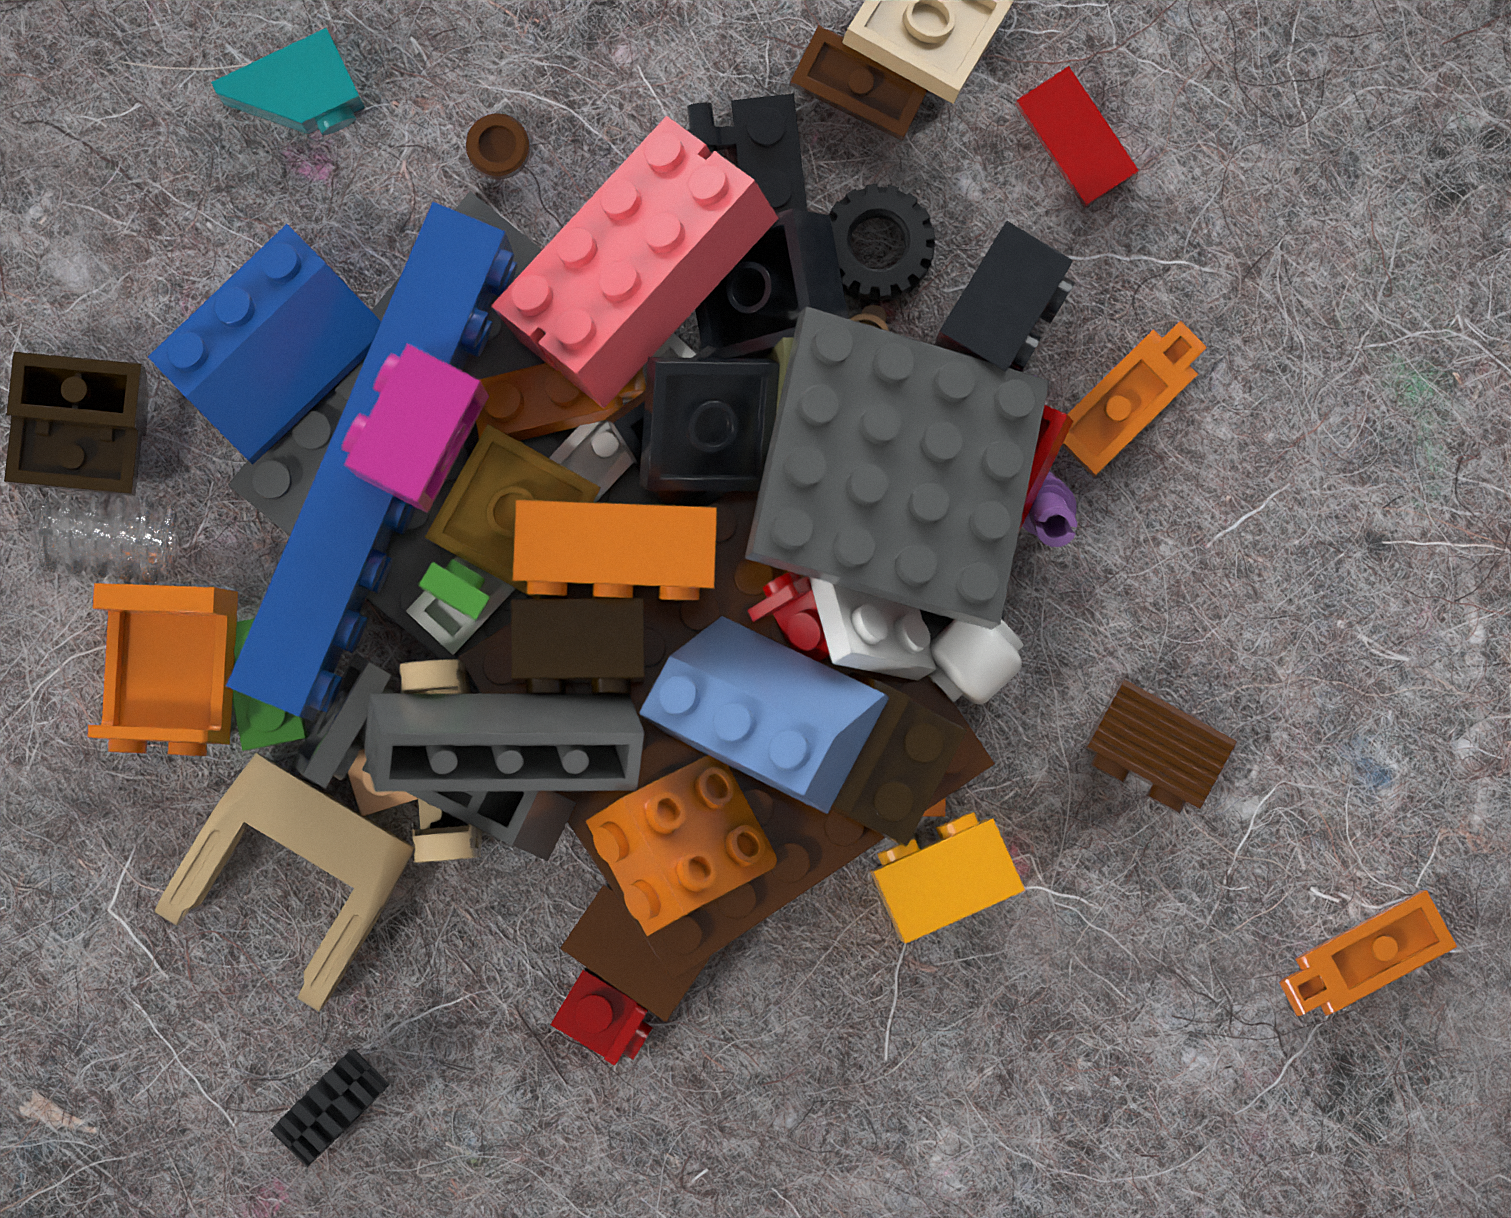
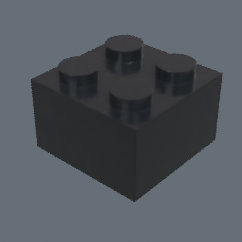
M794 208L776 213L779 219L695 309L702 350L711 345L719 350L723 358L765 359L782 338H794L799 313L806 306L849 319L829 215Z
M1006 220L941 327L934 345L990 362L1004 372L1008 368L1022 372L1042 337L1032 332L1038 319L1041 318L1051 324L1075 284L1074 281L1065 277L1074 260Z

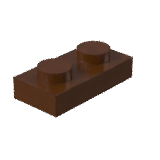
M818 25L790 81V86L886 134L904 141L928 90L843 44L844 37Z

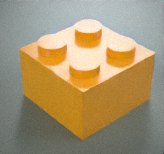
M969 812L936 827L940 837L937 841L919 848L915 838H911L906 847L897 844L877 853L882 865L869 871L896 932L903 943L907 944L1025 891L993 818L978 822L975 813Z

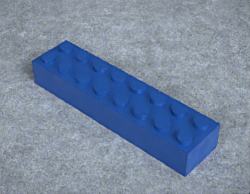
M432 201L228 680L227 687L314 721L318 710L326 713L329 712L342 682V677L334 674L343 650L350 653L355 651L367 624L368 618L362 616L360 610L368 591L378 594L390 571L393 558L388 557L385 551L394 531L400 534L405 533L416 509L415 506L357 477L344 464L349 453L342 450L344 439L356 417L360 413L369 417L375 407L380 393L373 390V386L390 354L401 357L407 344L461 372L469 354L476 357L481 355L493 326V321L488 320L489 313L487 311L494 295L500 296L510 286L518 267V263L513 261L514 253H512L513 250L505 231Z

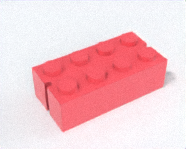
M666 116L491 306L523 345L556 371L560 370L567 380L601 407L605 408L648 361V357H652L779 218L754 179L716 151L711 153L705 143Z

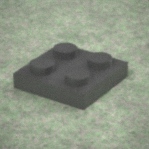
M357 653L342 676L341 686L329 712L322 711L292 761V764L304 777L326 788L332 776L342 780L358 755L360 746L353 743V740L365 720H367L369 694L393 693V690L386 687L391 674Z

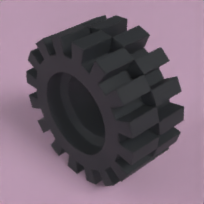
M353 1048L329 1069L270 1131L308 1167L390 1084Z

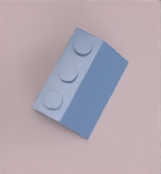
M721 616L670 655L639 714L665 734L828 814L889 697Z

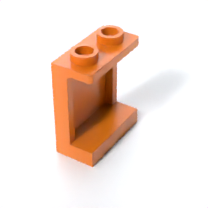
M94 583L93 609L108 611L102 722L101 725H88L87 738L108 739V752L147 754V741L168 742V755L207 756V744L230 745L233 689L226 685L234 669L235 662L234 647L236 643L238 592L216 587Z

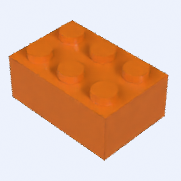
M516 500L513 580L527 581V594L567 595L568 582L594 583L593 596L633 598V585L659 586V599L699 600L700 587L714 588L717 508Z

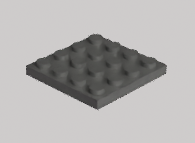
M806 306L799 313L745 558L987 629H994L1001 623L1049 380L1010 368L1004 372L990 362Z

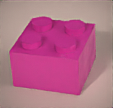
M407 344L401 357L390 354L383 364L373 386V390L380 393L379 399L369 417L361 413L356 417L344 439L342 450L349 453L344 465L357 477L428 513L489 396L479 380Z

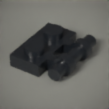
M794 93L731 100L732 126H715L712 103L702 102L687 106L690 128L687 131L705 143L711 153L714 151L718 153V150L736 148L738 168L756 181L775 213L792 208L807 211Z

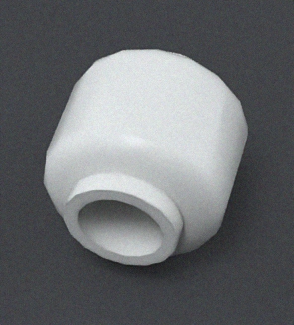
M954 619L929 644L936 670L927 676L946 693L953 703L962 695L974 704L986 703L1020 671L1022 666L1021 657L1017 652L1024 645L1002 619L1000 625L992 630Z

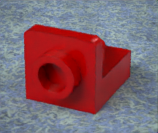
M788 572L763 586L762 589L767 598L747 610L753 622L773 614L792 650L819 663L831 657L809 577L801 579L799 574Z
M585 969L580 973L550 1024L603 1056L604 1060L613 1066L617 1064L622 1054L634 1060L653 1028L642 1021L648 1009Z

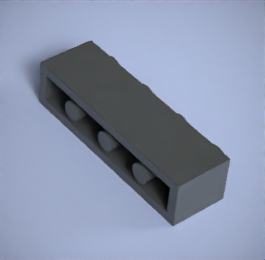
M369 694L364 752L375 792L637 790L644 731L630 694Z

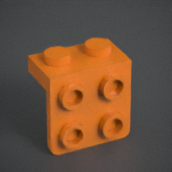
M710 755L622 797L586 820L593 834V841L597 852L608 862L624 892V899L629 912L640 922L646 936L768 872L775 867L777 862L776 854L729 766Z

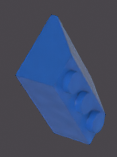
M286 224L167 337L148 358L253 465L367 356L381 321L307 243Z

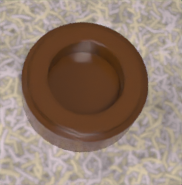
M494 113L483 116L472 125L466 138V151L472 166L477 172L487 178L501 180L516 175L524 168L530 155V142L525 128L518 120L506 114Z

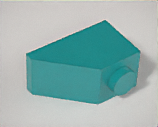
M327 28L211 82L216 94L224 105L306 134L320 130L322 135L338 132L355 122L356 117L354 113L365 108Z

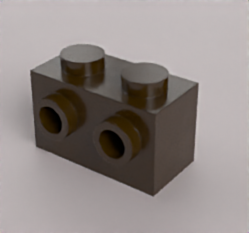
M644 598L511 599L512 680L514 684L526 683V694H565V683H592V694H630L631 682H644Z

